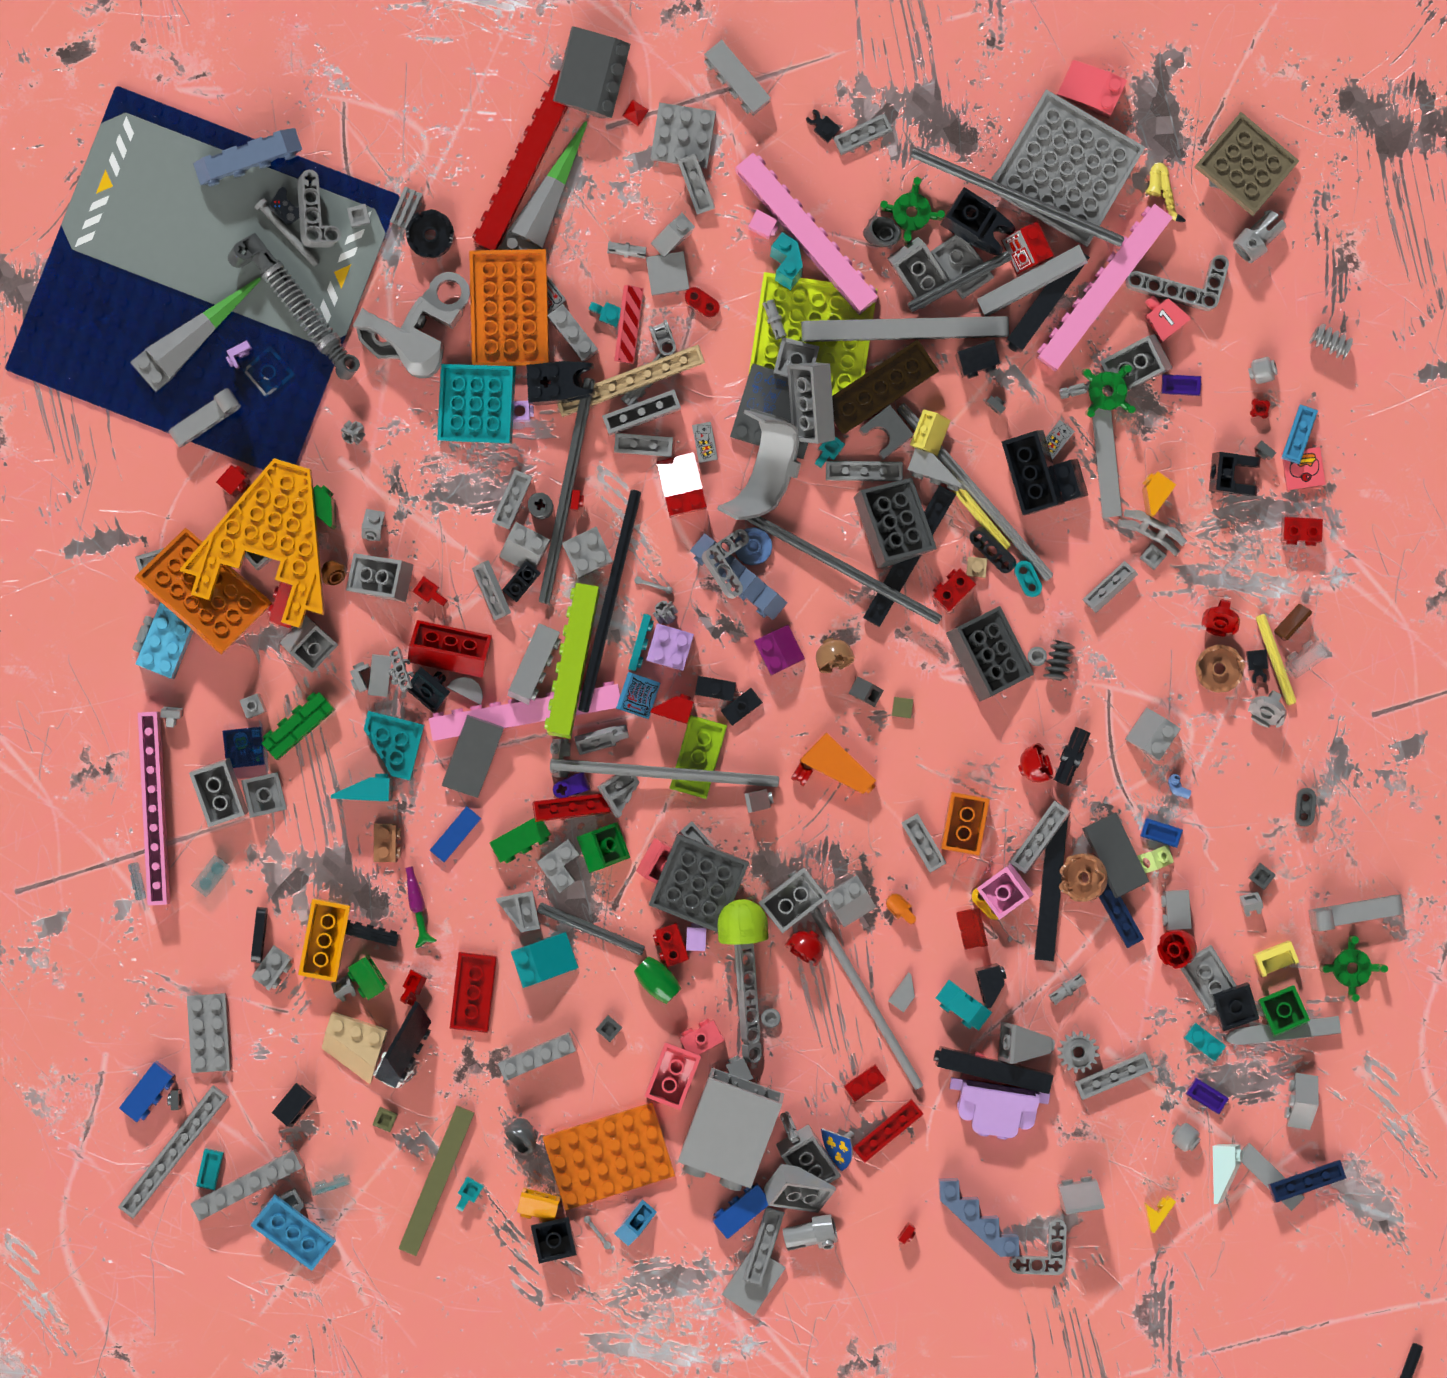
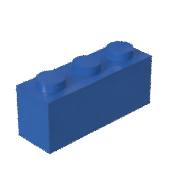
M158 1061L154 1062L119 1109L136 1122L141 1119L144 1121L151 1113L148 1109L152 1104L156 1106L163 1097L160 1095L164 1089L168 1090L174 1083L172 1078L175 1074Z
M758 1183L752 1184L751 1188H744V1194L740 1197L736 1195L728 1202L730 1205L727 1208H720L713 1214L715 1216L713 1218L714 1224L727 1239L768 1206L765 1191Z

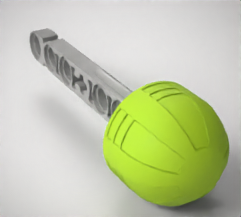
M740 899L730 902L722 909L718 918V940L722 944L734 945L740 1030L743 1042L742 1056L746 1062L757 1063L761 1059L762 1050L761 1042H759L761 1036L754 943L762 942L769 938L768 922L765 912L758 904L750 900ZM744 955H747L748 961H747V963L744 965V964H743V957H744ZM748 973L749 981L745 984L744 976ZM748 1012L752 1013L750 1021L747 1020ZM752 1030L753 1037L751 1040H749L748 1034ZM753 1049L755 1054L754 1057L751 1059L749 1054L750 1051Z

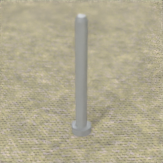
M264 198L260 200L254 208L257 211L261 210L312 266H317L319 262L314 255L266 205L267 201Z

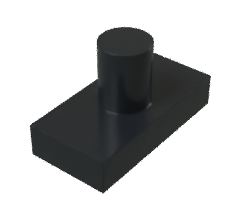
M698 676L695 695L733 701L736 682Z

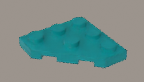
M368 711L364 731L390 775L411 781L425 725Z

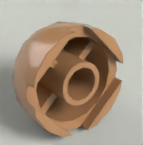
M833 638L823 641V645L816 652V663L821 673H831L832 668L839 667V670L853 663L855 658L851 647L845 641L834 640Z

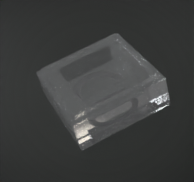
M1167 1061L1151 1071L1161 1088L1177 1078Z

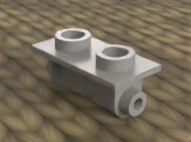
M553 739L550 745L552 759H563V756H570L571 743H569V739ZM550 769L552 777H568V774H570V771Z

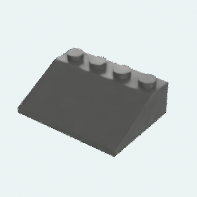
M572 26L553 101L598 118H612L631 44L614 37Z
M912 478L863 489L853 497L878 568L894 565L937 549Z
M1001 606L946 632L979 701L985 700L1034 675Z

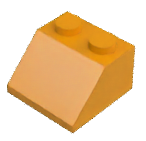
M1158 471L1148 475L1142 483L1145 485L1142 489L1145 511L1150 517L1155 516L1176 486L1174 482Z
M523 1187L517 1212L521 1213V1217L531 1219L532 1216L538 1217L540 1222L555 1220L561 1197Z

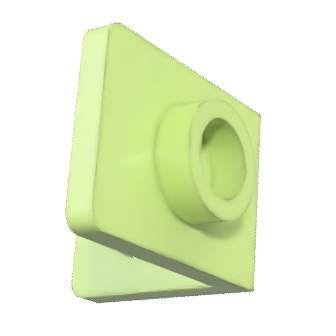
M1168 845L1137 856L1145 873L1174 863ZM1144 858H1147L1150 861L1149 868H1147L1144 865Z

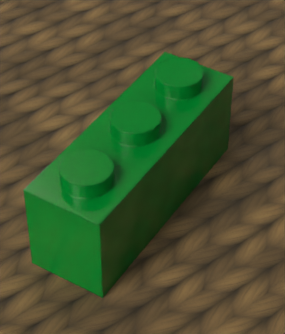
M534 817L489 842L499 862L505 861L507 864L516 859L514 855L522 852V854L531 851L533 844L538 842L541 845L550 840L548 836L551 835V832L545 821L535 822Z

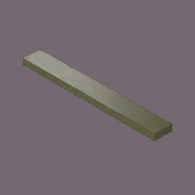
M456 1106L398 1249L417 1256L475 1112Z

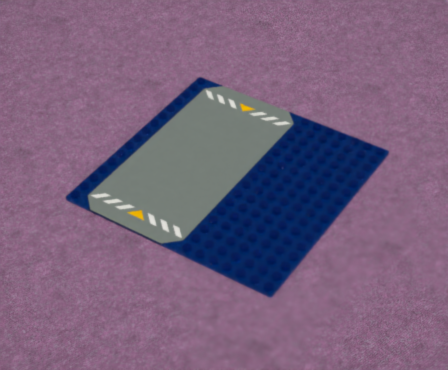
M117 86L105 111L5 368L11 373L166 433H169L168 431L172 427L213 401L214 396L220 391L229 388L241 407L191 442L262 470L274 458L296 465L335 363L333 364L332 360L328 358L329 356L322 354L317 349L318 345L315 346L318 340L311 341L314 334L308 336V333L311 332L310 329L304 331L307 325L300 326L303 320L296 321L300 316L293 317L294 313L292 311L289 312V307H285V301L281 302L282 298L277 297L278 292H274V287L270 288L271 283H266L265 279L262 278L261 271L252 261L241 268L233 267L228 261V254L236 243L256 233L274 258L282 262L284 269L288 270L287 274L292 275L291 279H295V284H299L298 289H303L302 294H307L306 299H311L310 303H313L314 308L318 309L317 313L322 314L321 318H325L324 323H329L328 328H333L332 333H337L343 346L400 197L396 193L298 155L289 160H285V157L277 158L270 163L271 166L260 169L259 166L252 167L245 171V175L235 178L234 175L226 176L219 180L220 183L215 186L209 187L208 184L200 185L193 163L205 156L220 154L222 150L246 145L248 141L254 140V138ZM309 169L314 170L319 178L322 226H335L341 232V238L332 247H306L318 260L319 264L317 266H312L261 210L257 211L254 208L263 198L267 201L266 205L269 207L270 202L281 187L286 188L288 201L295 207H299L297 181L301 174ZM305 196L308 202H313L310 196ZM366 204L371 223L352 228L347 208ZM307 214L308 220L314 221L313 216ZM300 218L290 225L285 224L301 241ZM308 233V237L311 240H315V236L312 233ZM327 233L328 239L334 240L333 235ZM261 277L260 282L223 320L176 375L157 392L150 387L130 362L147 347ZM247 340L252 347V350L249 351L250 354L243 358L236 357L241 368L231 367L226 359L229 356L227 350ZM248 365H251V367L247 370L248 373L253 377V379L259 384V386L264 390L266 394L273 388L277 389L271 394H267L264 396L262 392L256 387V385L251 381V379L245 374L246 367Z

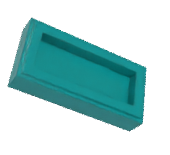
M204 1148L196 1183L197 1187L216 1190L224 1152Z

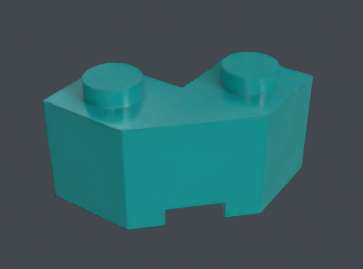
M782 232L771 246L770 257L781 263L776 270L775 281L792 290L802 277L803 264L798 242Z
M948 980L936 996V999L941 1002L939 1006L949 1013L951 1010L963 1019L961 1023L969 1029L973 1026L979 1031L992 1014L989 1009L950 980Z

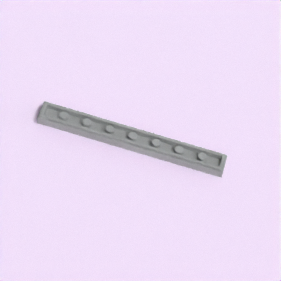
M214 1085L210 1088L118 1206L119 1209L132 1219L135 1218L227 1100L228 1096Z

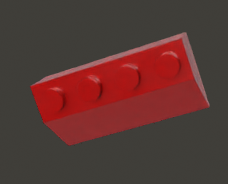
M417 620L409 644L408 660L414 664L482 678L492 635Z

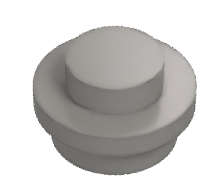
M1034 647L1028 652V661L1032 665L1040 666L1046 662L1047 654L1043 648Z

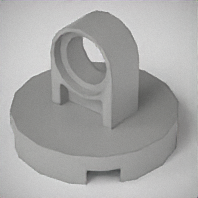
M1272 690L1268 697L1259 696L1252 699L1248 708V712L1252 714V720L1268 728L1270 725H1276V728L1283 725L1287 711L1283 704L1279 702L1281 694Z

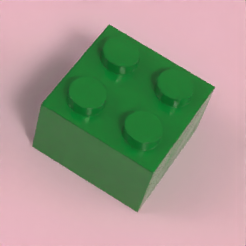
M1295 985L1258 1000L1273 1037L1310 1022Z

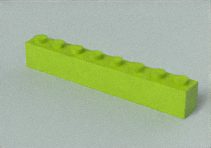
M576 583L575 588L571 589L570 599H573L572 606H568L566 617L569 618L568 625H564L563 636H565V641L561 643L559 654L562 657L561 662H557L555 673H558L557 681H553L552 692H554V697L550 699L548 710L551 711L550 718L546 717L544 729H547L548 735L568 739H571L600 593L599 586Z

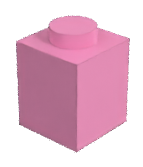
M757 209L748 229L769 239L771 235L775 236L779 226L776 225L777 219Z

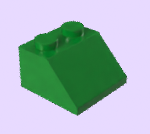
M316 485L313 488L315 513L326 525L334 530L336 528L335 499L332 498L334 494L326 486L320 487Z
M618 822L577 836L589 873L631 858Z
M370 955L365 956L348 967L349 972L347 973L353 982L356 981L360 987L358 991L363 998L366 997L369 1000L389 987Z

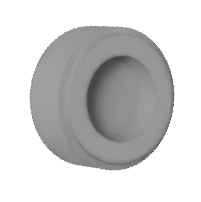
M773 1008L766 1009L761 1015L762 1023L768 1028L776 1027L780 1022L779 1012Z

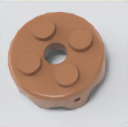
M1220 644L1213 645L1202 651L1195 666L1196 676L1201 685L1207 690L1217 693L1228 692L1242 681L1245 662L1234 648ZM1217 663H1221L1224 666L1222 674H1217L1214 671V666Z
M1083 853L1069 856L1060 868L1059 872L1062 876V882L1059 884V888L1063 893L1069 895L1073 901H1092L1098 898L1107 886L1106 868L1102 861L1092 854ZM1083 872L1088 874L1087 882L1082 880Z

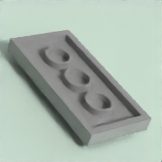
M226 993L187 996L191 1073L230 1071Z

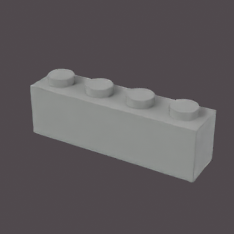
M720 40L704 54L706 66L710 70L714 69L717 72V79L723 85L727 84L730 88L728 90L734 99L738 98L742 102L741 107L747 114L751 113L754 116L771 102V97L723 40Z
M671 390L608 413L602 417L610 436L679 411L681 406L675 390Z
M540 623L538 624L507 696L528 705L531 699L535 700L539 691L536 687L538 683H543L546 676L544 669L546 666L550 667L554 658L551 655L553 649L557 650L560 645L559 631Z
M567 1032L498 1062V1066L504 1080L507 1081L573 1053L577 1048L570 1032Z

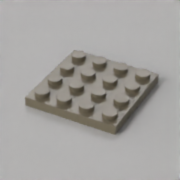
M1240 112L1195 165V168L1249 214L1254 216L1297 165L1299 160Z

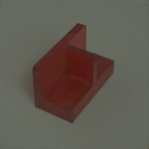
M980 908L956 912L964 949L988 946Z

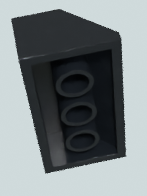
M415 1001L375 1076L376 1079L394 1088L397 1087L399 1082H404L408 1074L405 1070L407 1067L411 1069L416 1059L413 1057L414 1054L420 1053L424 1045L421 1043L422 1040H427L431 1033V1030L428 1029L431 1020L418 1002Z

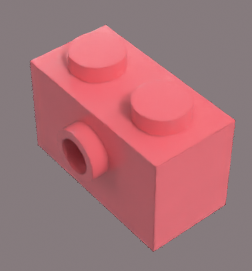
M708 1018L698 1023V1028L694 1030L689 1028L681 1033L682 1037H680L685 1050L697 1055L724 1041L714 1019L709 1021Z

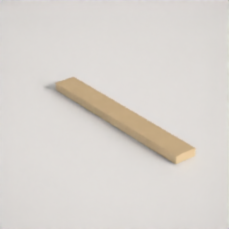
M699 345L595 383V395L592 396L590 407L705 364ZM580 400L557 404L561 416L565 417L576 413Z

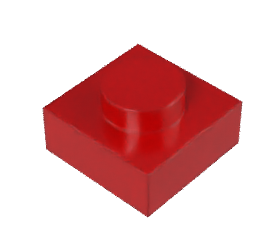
M573 490L570 509L579 511V507H583L584 495H581L580 490Z
M908 1222L897 1237L898 1240L903 1244L907 1241L910 1242L916 1234L914 1232L915 1226Z

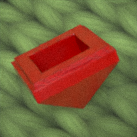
M632 100L622 116L639 126L649 110Z

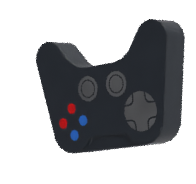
M281 187L270 202L269 207L285 224L290 225L300 218L299 207H295L288 201L286 197L287 190L285 187Z

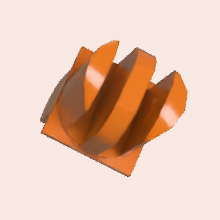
M899 894L888 896L886 899L888 910L897 919L902 916L909 924H914L916 917L909 910L911 905Z

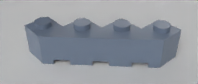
M296 129L279 130L274 132L272 136L259 137L248 141L246 145L234 146L222 150V153L215 156L208 155L193 163L200 185L208 184L209 187L215 186L220 183L219 180L226 176L234 175L237 178L245 175V171L252 167L259 166L260 169L271 166L270 163L277 158L285 157V160L295 158L296 153L302 150Z
M704 533L690 550L695 555L693 559L703 566V552L717 542ZM713 554L709 556L710 559L714 558ZM732 555L726 557L725 560L743 586V591L738 597L743 601L747 599L758 608L756 612L763 618L768 616L774 620L788 602L742 565ZM719 568V575L725 578L726 572L724 569Z
M958 1178L938 1179L940 1201L1000 1257L1020 1256L1019 1236L1017 1234H999V1217L997 1215L980 1216L978 1197H960Z

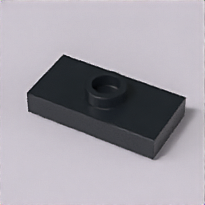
M750 688L723 708L721 712L733 726L763 702L753 689Z

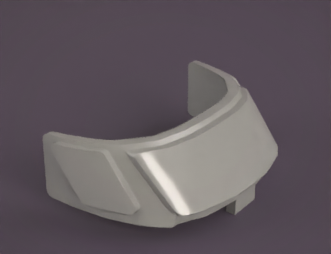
M752 408L744 410V414L759 421L762 431L757 458L745 488L733 500L719 505L717 510L736 520H747L765 515L778 506L787 490L791 477H798L801 463L796 461L799 447V430L793 424L788 423L789 420Z

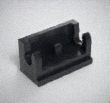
M296 1083L272 1111V1114L286 1126L293 1127L316 1099V1096L303 1085L300 1086Z

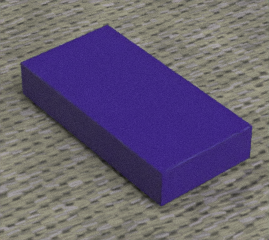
M1162 375L1161 394L1200 396L1201 376Z
M1197 1078L1194 1079L1186 1092L1188 1096L1217 1114H1220L1229 1100L1228 1097Z

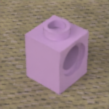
M514 401L513 422H529L530 417H534V406L530 405L528 401ZM522 406L525 408L523 416L515 415L517 407Z
M691 923V927L687 926L686 950L705 951L706 928Z

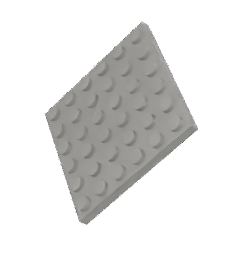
M1046 89L993 181L1100 226L1144 151L1145 146ZM998 195L1085 247H1088L1094 237L1089 233Z

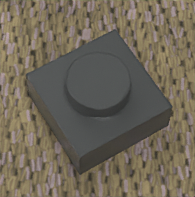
M991 395L985 403L999 416L1006 409L1003 406L1005 403L997 396L994 398Z
M1260 441L1255 446L1256 454L1264 460L1266 458L1268 460L1272 459L1277 453L1263 441Z
M1259 863L1248 878L1265 890L1276 874Z
M607 1015L595 1030L611 1042L623 1027Z
M173 1089L171 1094H168L167 1102L168 1105H171V1110L181 1109V1089Z

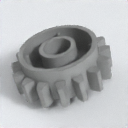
M1072 1031V1036L1070 1037L1066 1034V1040L1059 1041L1062 1047H1057V1050L1061 1052L1057 1057L1063 1058L1061 1065L1068 1064L1066 1069L1069 1071L1073 1068L1074 1073H1077L1078 1069L1085 1073V1067L1091 1070L1090 1064H1097L1094 1057L1100 1056V1054L1095 1052V1050L1099 1049V1046L1093 1045L1096 1040L1094 1038L1089 1040L1090 1034L1088 1033L1083 1036V1031H1079L1078 1035ZM1076 1047H1082L1083 1054L1080 1057H1075L1073 1054Z

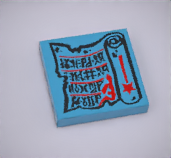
M628 672L616 709L649 719L660 682Z

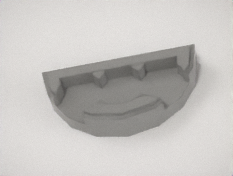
M460 677L451 681L447 688L481 705L483 700L482 689L475 680Z

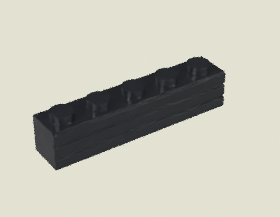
M351 920L347 922L345 933L346 935L395 947L400 935L397 934V931L390 930L388 932L385 931V928L379 927L376 929L373 925L367 924V926H364L361 922L355 921V923H351Z

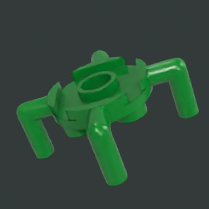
M919 177L914 178L911 192L901 195L894 205L888 204L887 201H882L880 204V210L891 212L896 224L905 230L903 238L905 244L911 242L912 232L923 228L929 219L941 221L945 216L943 210H939L938 213L931 212L928 200L919 194L921 178ZM909 207H914L917 210L915 217L907 215L906 210Z
M1124 365L1118 373L1102 372L1096 376L1090 369L1082 370V375L1090 381L1088 392L1092 404L1085 412L1087 417H1094L1095 411L1098 408L1112 410L1121 406L1128 413L1136 411L1134 406L1125 401L1128 389L1123 378L1132 371L1131 365ZM1106 385H1110L1113 388V393L1110 396H1105L1102 392L1103 387Z
M1350 935L1348 937V949L1339 953L1334 959L1333 964H1322L1319 969L1324 973L1333 972L1335 978L1341 984L1348 987L1349 999L1357 1002L1360 997L1356 994V987L1366 983L1371 976V972L1386 973L1388 967L1383 964H1371L1367 954L1356 949L1359 938ZM1354 962L1357 965L1355 973L1348 972L1347 966L1349 963Z

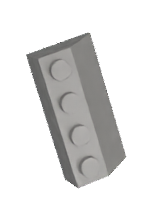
M818 362L788 364L791 424L799 430V442L819 444L835 440L830 364Z

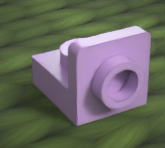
M247 340L227 350L229 356L226 359L231 367L241 368L236 357L243 358L250 354L249 351L252 350V347Z

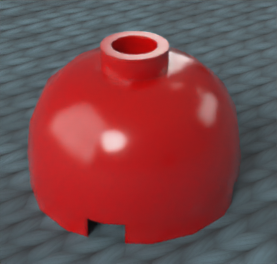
M1040 743L1026 748L1021 754L1020 765H1018L1022 776L1025 775L1028 780L1038 783L1053 778L1051 776L1053 775V768L1048 755L1044 756L1042 751L1045 749Z
M1176 929L1170 930L1160 937L1157 951L1164 964H1169L1174 969L1185 967L1193 961L1196 956L1197 945L1190 933L1185 930Z
M811 930L809 933L798 931L792 934L785 943L786 948L788 946L791 947L790 952L806 963L809 961L814 962L812 966L815 967L820 962L824 951L823 944L819 941L820 936Z

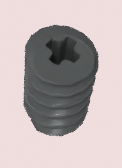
M535 493L529 498L528 509L534 517L545 519L552 514L554 505L548 495ZM541 502H543L545 508L542 507L539 510L536 505L541 504Z
M1053 640L1057 643L1050 646L1055 650L1054 652H1049L1053 659L1047 660V663L1051 666L1045 667L1049 674H1044L1043 677L1062 681V679H1068V676L1063 674V672L1070 671L1065 664L1072 663L1067 657L1074 655L1069 650L1075 649V646L1070 643Z

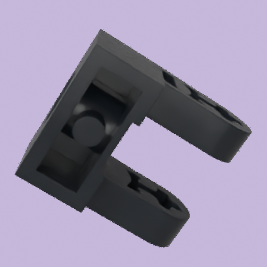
M1225 452L1212 453L1209 491L1257 496L1258 486L1235 483L1234 471L1235 466L1260 468L1261 458Z

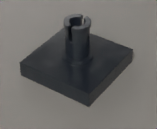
M421 667L411 679L413 688H407L406 690L430 711L435 713L450 693L442 685L446 681V677L443 674L438 679L442 674L439 671L432 677Z

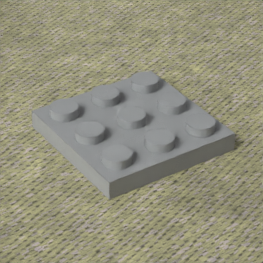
M659 102L650 160L678 164V159L696 153L701 168L707 169L716 111Z

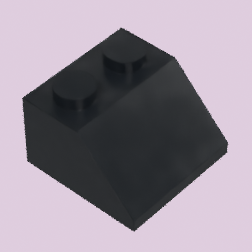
M995 340L958 351L955 355L962 378L966 376L968 379L979 376L978 372L984 370L986 373L997 370L996 366L1000 364Z
M997 963L975 969L984 1006L987 1009L992 1007L1005 984L1004 979H1007L1004 967H1000Z
M569 1217L531 1225L539 1264L577 1255Z

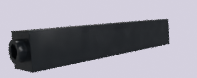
M1084 254L1088 261L1090 257ZM1083 266L1045 286L1006 340L1007 346L1012 351H1023Z
M940 1046L939 1050H935L933 1061H936L935 1065L937 1067L1046 1094L1050 1092L1054 1076L1049 1072L1010 1064Z

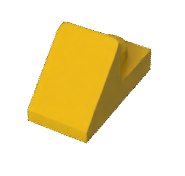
M1167 1195L1166 1198H1161L1157 1204V1211L1144 1202L1148 1227L1153 1233L1156 1232L1176 1203L1170 1196Z

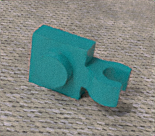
M591 302L589 310L600 314L599 321L617 327L621 308L608 302L605 303L604 307Z
M837 437L833 441L822 443L818 449L823 453L816 460L815 464L821 468L829 457L834 460L845 446V443Z
M467 1176L458 1191L462 1198L456 1209L463 1211L469 1200L474 1203L484 1185Z

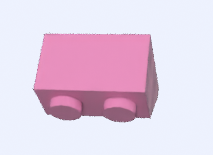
M1009 864L976 888L999 920L1034 895L1012 864Z

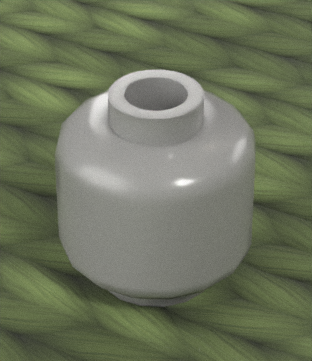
M1269 357L1253 360L1251 368H1248L1251 380L1255 379L1257 384L1273 381L1275 375L1278 374L1275 361Z
M1184 1123L1181 1126L1177 1124L1171 1132L1174 1135L1172 1143L1184 1152L1193 1151L1201 1140L1199 1138V1131L1188 1123Z

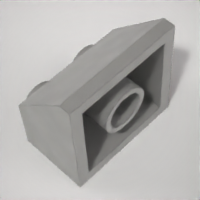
M515 522L499 557L520 568L526 561L537 568L551 540Z
M307 615L304 617L301 628L294 627L280 641V644L311 672L338 646Z
M1146 707L1125 740L1156 761H1160L1181 728Z
M857 875L826 893L827 901L843 927L876 908Z

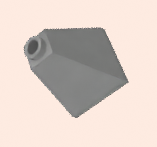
M1001 1022L998 1060L1014 1064L1050 1054L1054 1050L1055 1041L1051 1037L1018 1025Z

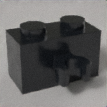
M1078 459L1053 465L1064 502L1088 496Z

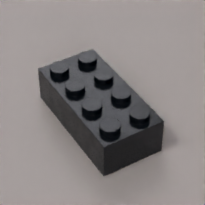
M1036 430L1002 441L1022 515H1030L1065 504L1044 431Z

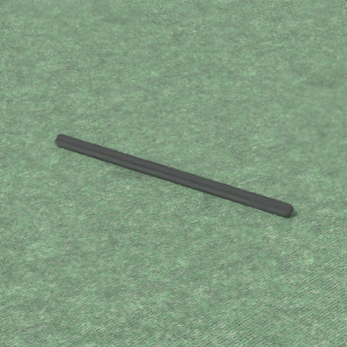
M914 147L910 154L911 158L1114 245L1121 246L1124 241V236Z
M585 378L582 388L594 390L595 380ZM592 396L580 399L539 597V602L549 604L551 600Z
M760 516L746 520L935 624L940 622L942 616L939 613Z

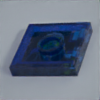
M262 727L222 731L225 759L230 758L233 768L265 765Z

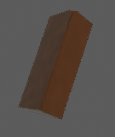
M1298 604L1274 632L1283 641L1288 640L1308 619L1312 611Z

